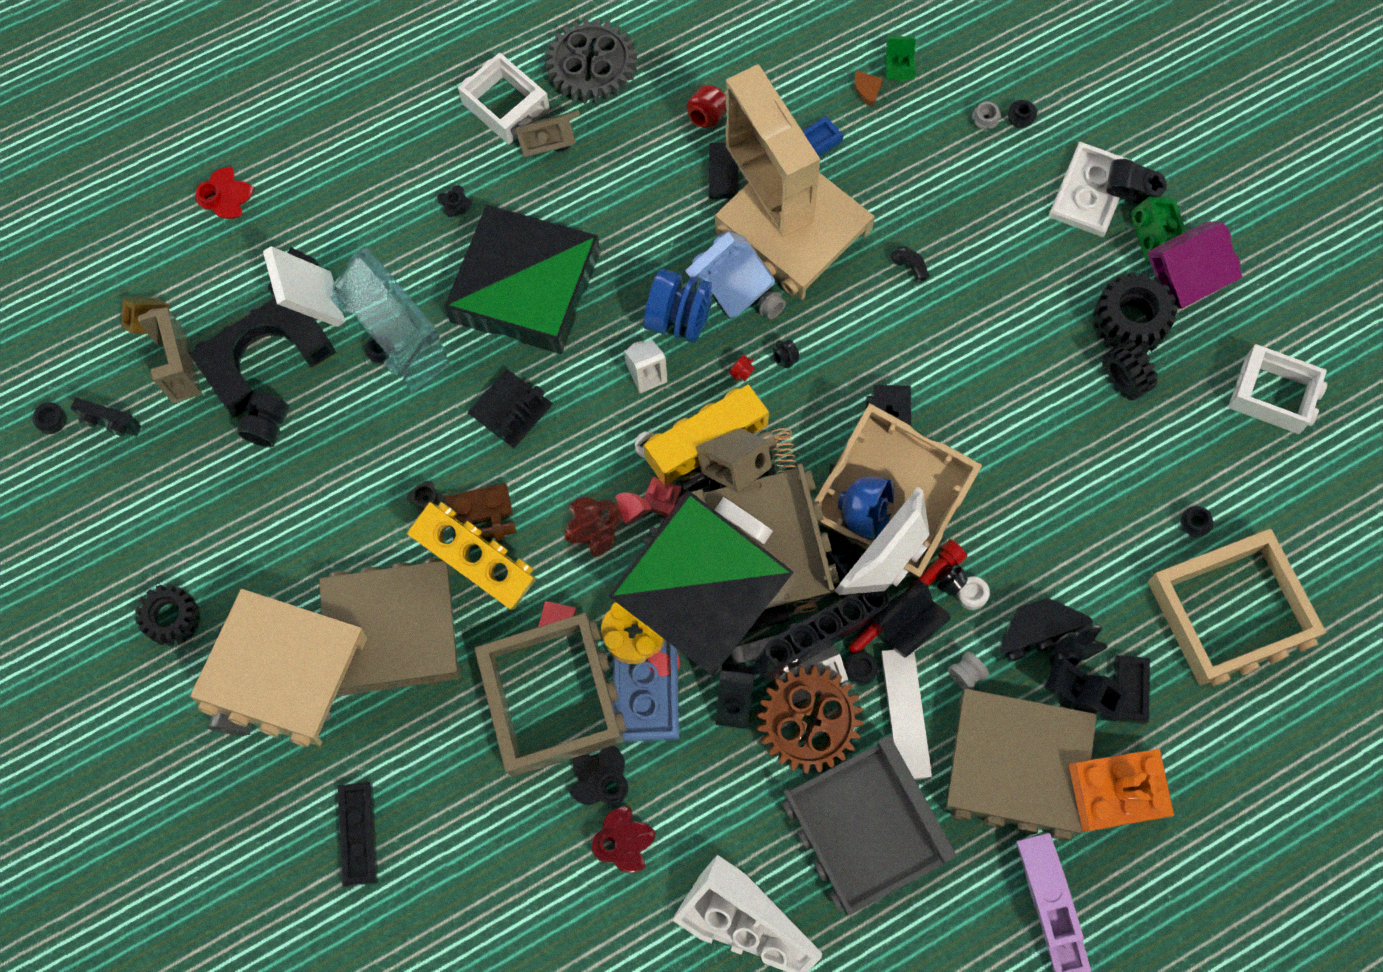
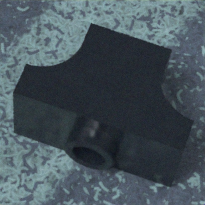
M723 663L719 682L716 725L748 729L755 667Z

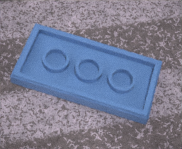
M635 624L625 629L629 633V638H635L636 634H642L643 631L638 629V625ZM666 640L660 652L670 656L671 675L658 676L656 667L648 662V658L645 662L639 664H627L613 657V681L619 700L614 701L617 713L622 712L626 721L627 731L623 732L625 742L680 740L678 649Z

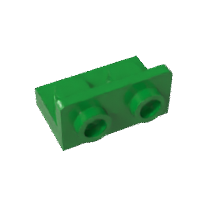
M1148 197L1130 212L1147 263H1151L1147 254L1148 251L1186 232L1175 199Z

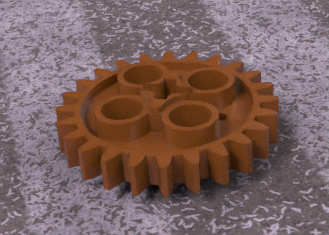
M811 664L809 673L805 672L803 666L798 665L797 675L794 676L788 671L785 673L786 680L774 679L777 685L775 690L770 687L764 688L770 697L769 699L758 700L766 708L765 711L756 712L757 717L764 719V722L757 725L756 728L758 731L767 732L760 741L763 744L772 743L767 751L770 755L780 752L777 761L781 765L790 759L789 768L793 771L801 763L804 773H808L811 764L814 765L818 772H821L823 762L834 768L833 758L835 756L843 761L846 760L842 752L844 748L854 751L855 748L849 741L851 738L860 739L861 737L854 731V727L862 726L864 723L855 718V715L861 713L863 708L852 705L859 696L855 693L847 694L852 687L850 683L846 682L839 685L842 679L840 674L836 673L829 679L830 669L824 667L819 675L815 665ZM800 689L806 690V702L800 706L794 705L792 702L794 692ZM817 691H821V696H820V698H818V700H817V702H816V704H815V706H814V708H813L814 701H815V697H814V696H815V694H816ZM835 700L838 705L836 713L833 716H824L823 706L825 703ZM812 712L816 717V721L809 722L807 725L802 720L804 714L810 715ZM786 721H795L796 731L794 734L788 737L782 736V725ZM806 729L805 741L802 746H798V741ZM817 732H825L827 736L825 744L818 748L813 747V736Z

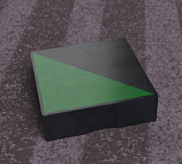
M486 204L444 306L449 321L489 334L506 335L521 343L562 355L576 318L578 302L588 287L600 255L598 236Z
M687 490L660 524L656 535L649 544L633 559L609 590L608 596L706 672L714 676L794 571Z

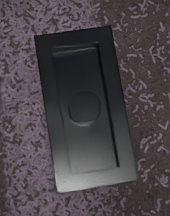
M76 397L71 406V409L79 416L78 420L89 427L96 428L97 425L106 427L109 432L118 436H124L127 433L137 437L140 431V423L131 414Z

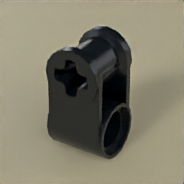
M1116 159L1111 162L1106 192L1109 195L1139 205L1148 197H1158L1165 193L1167 181L1162 173L1136 164V162L1129 159Z

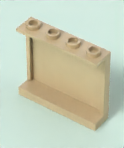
M819 173L813 223L782 237L756 192L748 183L715 215V230L718 236L728 231L745 236L772 276L781 283L783 289L788 294L796 295L803 300L806 289L860 235L865 238L872 231L875 216Z
M241 589L190 697L199 705L197 709L207 715L216 717L219 712L228 715V720L237 725L247 727L248 723L260 726L258 730L267 735L278 737V734L281 733L290 736L289 740L299 746L309 747L311 743L321 747L322 741L318 737L356 649L363 650L368 638L361 627Z

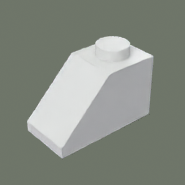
M653 340L636 342L624 351L626 365L639 393L667 383L666 358Z

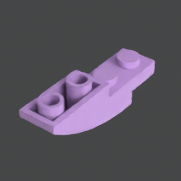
M1050 833L1016 840L1054 972H1091L1077 913Z

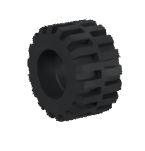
M1129 272L1127 277L1121 274L1116 277L1115 281L1111 280L1107 284L1093 311V317L1095 318L1092 322L1093 328H1098L1096 332L1098 339L1104 338L1103 344L1107 348L1110 346L1116 347L1125 341H1130V343L1133 341L1136 343V347L1140 346L1143 349L1142 353L1145 355L1148 350L1152 352L1163 342L1176 320L1177 306L1173 305L1176 301L1174 294H1168L1170 288L1166 284L1161 286L1159 278L1154 277L1152 280L1148 278L1149 274L1142 272L1140 276H1137L1136 272ZM1134 306L1145 313L1149 322L1136 323L1127 319L1121 312L1120 307Z

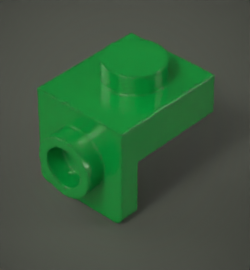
M887 37L885 54L886 79H893L895 81L915 80V37Z

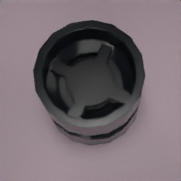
M252 392L246 406V411L249 414L242 416L236 430L237 435L255 445L268 448L274 447L280 433L278 425L284 423L290 408L289 405L273 395L263 392Z

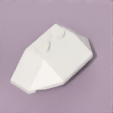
M917 487L841 581L835 589L836 593L844 595L885 591L891 583L896 587L909 572L904 566L910 559L917 562L928 548L923 544L930 534L924 494L921 488Z

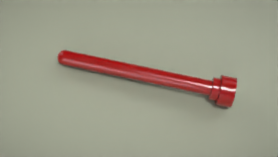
M949 539L940 548L939 558L906 590L919 579L929 586L946 568L953 567L954 565L959 566L967 558L964 549L954 540ZM874 622L849 644L848 648L852 654L860 652L878 635Z

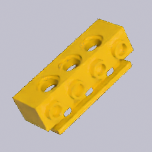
M429 502L406 534L510 610L515 609L537 579L531 574L534 569L520 558L515 562L506 555L508 550L493 539L490 543L480 536L482 531L469 521L463 524L454 517L456 512L443 502H440L438 506ZM452 526L456 531V537L454 541L447 544L444 541L443 533L448 527ZM478 545L482 550V556L474 563L469 558V550L473 546ZM499 564H504L508 569V575L506 579L500 582L495 578L494 570Z

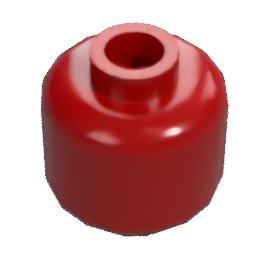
M712 85L700 87L687 103V113L691 122L703 128L716 126L727 113L726 95L724 92Z

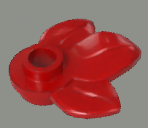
M225 167L212 173L209 181L203 182L197 187L195 199L201 208L213 210L218 217L235 219L243 215L240 205L251 198L254 187L246 182L234 180L233 168Z

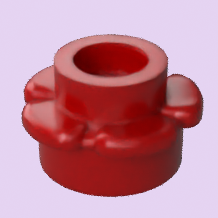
M742 354L729 371V374L735 378L734 382H737L739 379L745 382L756 368L751 364L754 360L753 357L749 359Z

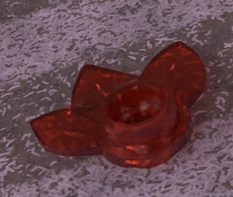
M582 497L575 500L569 505L570 511L575 518L566 527L565 540L572 543L588 542L593 557H599L606 553L614 543V529L621 521V510L616 503L610 500L597 502L590 497ZM608 510V511H609V517H608V519L602 521V520H601V513H602V511Z

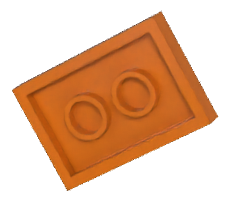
M1160 749L1069 764L1082 832L1174 816Z

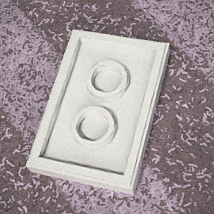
M1079 142L1048 217L1104 238L1120 199L1106 192L1111 162L1116 159L1127 158Z
M272 246L263 251L278 305L337 327L345 323L331 271Z

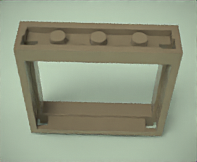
M586 612L475 647L504 769L512 777L625 742L623 732L627 731L626 721L622 712L617 713L614 701L619 700L614 681L608 682L605 671L610 669L609 660L605 650L600 652L597 640L602 639L597 621H591ZM581 630L608 730L521 757L496 657Z

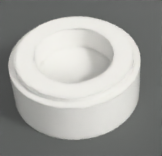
M967 577L966 585L956 593L957 600L962 607L968 610L980 609L989 598V587L979 577Z

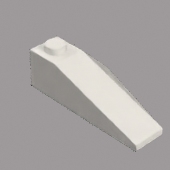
M719 855L700 874L673 918L674 922L700 940L712 943L713 939L732 946L731 951L742 955L744 950L760 956L763 963L786 972H808L822 957V953L745 873Z

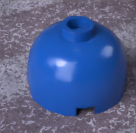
M865 476L853 482L847 489V492L843 491L840 494L838 509L842 510V519L848 530L862 538L873 541L878 537L890 521L891 514H886L888 502L894 503L893 481L877 476Z

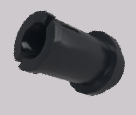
M700 468L684 479H680L679 483L684 492L687 490L693 492L708 486L710 477L702 474Z

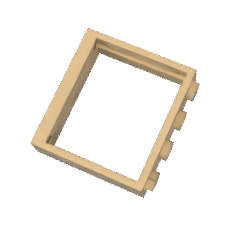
M1272 529L1265 530L1159 571L1148 581L1199 686L1210 682L1212 686L1221 685L1231 680L1229 675L1240 671L1242 676L1260 668L1258 663L1268 659L1271 664L1289 657L1288 651L1298 648L1300 652H1304L1309 648L1319 645L1317 639L1326 634L1320 619ZM1262 552L1303 632L1213 667L1173 585Z

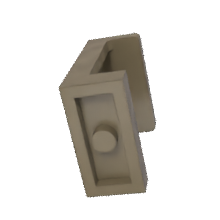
M167 307L154 308L145 314L139 315V323L158 346L164 345L168 364L150 369L153 381L173 404L202 395L194 361L189 355L191 350L187 334Z

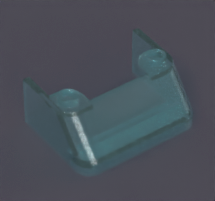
M366 246L356 251L331 289L334 294L330 298L340 311H343L345 314L347 312L353 313L383 349L387 357L383 362L394 376L398 373L402 376L408 390L412 394L450 366L444 348L434 326Z

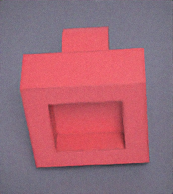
M652 477L644 498L649 502L652 512L667 517L677 504L682 487L672 483L664 486L660 479Z

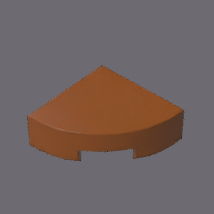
M856 71L854 81L856 91L865 104L873 107L882 87L883 79Z

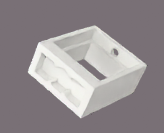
M500 52L494 58L487 60L481 69L474 75L467 77L461 86L458 87L462 104L508 144L518 137L516 128L538 120L550 109L547 93ZM501 78H504L526 98L502 119H499L478 98Z
M1255 344L1245 357L1228 408L1300 434L1308 425L1312 426L1318 416L1319 409L1315 408L1317 399L1321 400L1326 391L1328 383L1324 382L1327 370ZM1260 369L1307 386L1298 414L1251 397Z

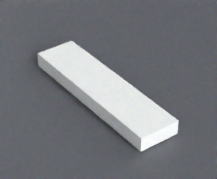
M895 650L881 651L892 740L914 779H931L932 773L915 653L913 652L904 658Z

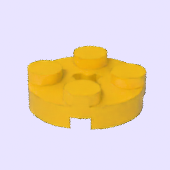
M616 602L606 613L602 621L601 636L604 645L611 655L620 662L627 664L645 662L647 658L652 657L654 654L656 655L664 645L665 639ZM633 624L638 625V629L643 630L642 634H636L635 638H629V633L625 631L627 627H631Z

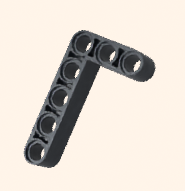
M833 533L828 535L832 551L826 552L829 565H836L841 583L861 556L845 536ZM840 583L834 584L835 589L838 587ZM887 591L844 595L836 593L841 599L840 601L771 639L755 659L757 672L766 679L778 678L871 624L873 619L889 604L890 600Z

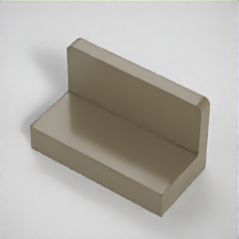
M579 110L534 121L516 128L524 157L576 144L569 120L579 117Z

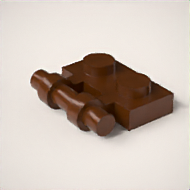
M506 483L445 496L447 506L456 512L454 517L463 524L466 521L473 525L492 521V526L480 528L482 531L480 536L485 540L495 538L498 541L505 539L506 535L517 533L514 521L502 523L501 519L514 516Z

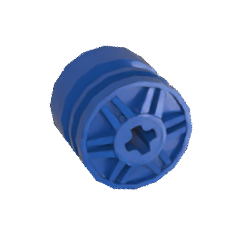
M661 268L654 279L644 315V329L665 335L671 324L675 323L674 337L681 339L686 330V341L695 343L705 327L710 313L712 283L703 280L697 290L698 279L691 277L683 289L682 274Z

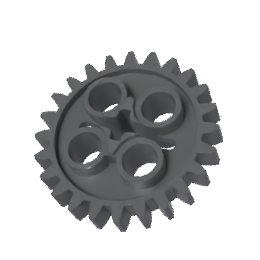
M585 18L584 25L580 26L576 21H573V29L563 26L564 35L555 33L556 42L549 41L550 50L545 52L547 60L545 65L549 81H553L555 90L561 88L562 96H566L571 92L572 101L582 96L583 103L586 104L589 97H593L595 104H598L599 96H603L606 101H609V93L612 92L619 96V86L627 89V80L634 79L633 71L637 70L636 50H634V42L629 41L627 32L621 34L619 25L611 29L610 21H607L602 26L600 25L599 18H596L594 24H589L588 19ZM596 41L594 44L595 56L592 57L591 61V46L592 42ZM591 63V78L589 81H586L589 74L588 65Z

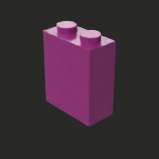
M1207 221L1147 252L1154 274L1160 279L1159 284L1161 286L1166 284L1170 288L1168 294H1174L1176 301L1173 305L1177 306V308L1182 309L1243 277L1240 270V260L1234 253L1230 241V231L1224 222Z

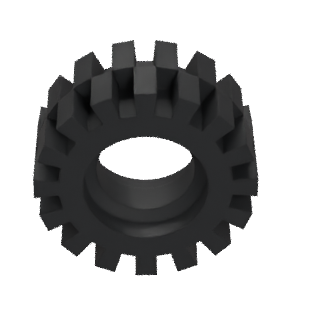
M1125 341L1103 355L1102 365L1106 367L1104 372L1110 376L1108 380L1110 383H1114L1115 390H1120V395L1127 397V400L1134 401L1156 387V384H1158L1156 377L1158 375L1156 371H1153L1155 366L1153 363H1149L1148 359L1150 357L1147 353L1144 355L1142 353L1143 349L1140 346L1136 347V343L1133 341L1131 343L1130 341Z
M167 584V588L162 585L156 586V592L151 589L148 590L146 593L149 597L147 599L141 597L139 602L143 606L136 607L135 610L139 614V617H135L136 623L140 625L138 627L139 630L160 645L165 643L168 646H174V641H177L179 644L185 642L183 637L187 635L190 638L193 635L190 631L191 628L197 629L199 625L195 621L196 618H200V612L196 610L199 606L194 601V598L178 586L176 588L170 584ZM168 604L176 605L179 609L177 620L170 626H160L157 622V614L160 609Z

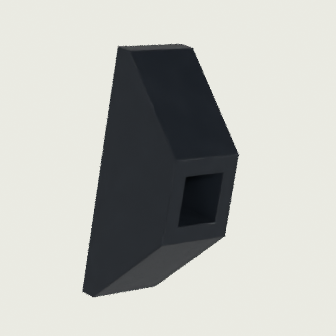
M1050 598L1018 607L1011 617L995 658L997 661L1007 658L1008 662H1014L1024 658L1026 651L1037 648L1038 652L1046 651L1053 648L1055 641L1068 632L1076 633L1079 629L1092 625L1093 621L1090 616Z

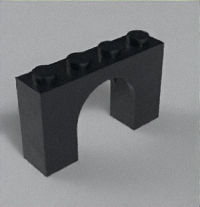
M275 296L260 308H254L249 311L241 320L225 326L219 334L211 339L200 342L195 349L189 352V355L233 418L246 411V406L253 392L242 376L240 362L244 351L254 341L266 336L283 337L294 344L310 368L336 353L329 338L313 317L278 305Z

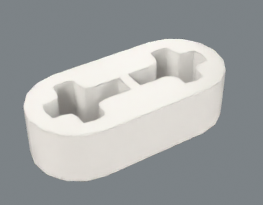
M724 497L715 508V511L763 545L773 532L769 527Z

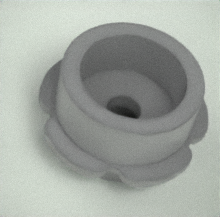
M988 101L979 104L972 113L975 125L981 129L995 128L999 124L998 119L1001 117L998 106Z
M767 292L760 298L758 302L760 315L773 319L783 311L786 301L782 299L780 292Z

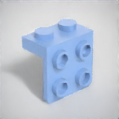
M728 231L719 235L714 240V245L706 252L697 255L692 261L693 264L685 271L690 278H697L700 282L703 280L711 282L712 293L727 315L735 318L772 287L775 280L746 237Z

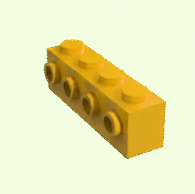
M749 384L741 389L735 388L728 392L724 399L715 404L709 403L702 407L698 414L689 419L683 418L679 420L667 432L663 434L657 433L650 437L646 444H644L645 459L663 485L666 486L700 466L696 446L736 429H744L755 434L768 426L769 411Z

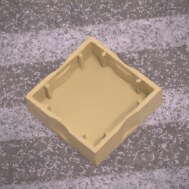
M757 64L726 79V148L756 192L780 234L784 237L814 222L820 158L760 65Z
M869 403L847 442L841 457L814 501H819L824 520L818 521V524L834 533L845 536L850 542L867 550L874 541L862 538L846 528L842 519V510L838 509L840 494L843 491L847 492L849 486L861 477L877 476L892 480L894 484V503L888 502L886 514H891V520L917 487L921 488L924 494L930 534L923 544L928 548L917 562L910 559L904 566L909 571L908 574L915 578H920L940 543L946 526L957 507L961 505L982 465L943 443L922 436L910 425Z

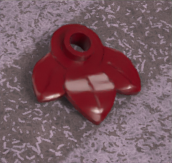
M621 806L606 815L603 822V830L597 832L592 839L591 850L596 859L603 863H613L622 872H639L645 869V862L640 853L652 844L656 832L647 824L632 822L631 808L629 806ZM603 841H612L614 844V849H605L603 846Z

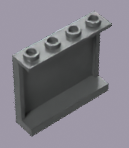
M890 735L879 740L877 745L790 791L788 789L784 791L787 800L781 803L790 820L797 818L803 829L797 832L806 851L813 848L818 858V861L813 864L822 881L829 879L835 890L830 893V896L838 912L845 910L848 916L957 857Z

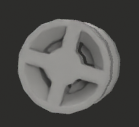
M968 651L962 656V661L959 664H952L948 668L951 678L962 690H974L975 684L979 680L984 681L989 677V672L978 657Z

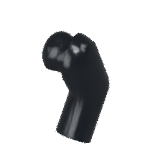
M899 246L897 250L891 253V259L894 264L901 266L903 263H906L911 267L917 283H923L930 279V274L922 255L907 246Z

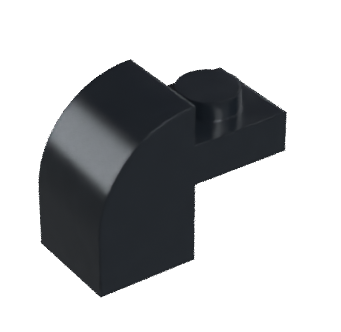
M1056 659L1044 688L1060 698L1058 703L1064 707L1097 714L1096 719L1116 722L1128 694L1126 690L1108 677L1087 675L1066 659Z

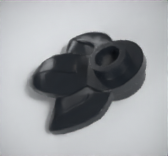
M1097 624L1087 625L1076 633L1068 632L1061 636L1055 642L1048 656L1050 664L1054 666L1056 659H1066L1077 666L1081 660L1089 659L1108 648L1106 643L1095 640L1103 629L1102 626Z
M610 746L601 749L599 758L589 755L573 758L574 772L580 782L571 789L570 795L576 801L584 805H593L600 801L614 805L625 799L629 786L623 775L625 760L617 747ZM609 783H616L618 785L616 793H607L606 787Z

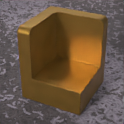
M123 298L121 327L132 334H148L139 323L138 316L154 308L167 307L169 309V304L158 298Z

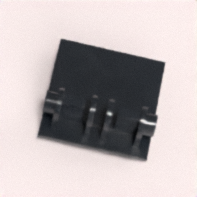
M506 369L467 413L514 449L550 409L553 403L543 396L545 393L540 387L535 386L532 388Z

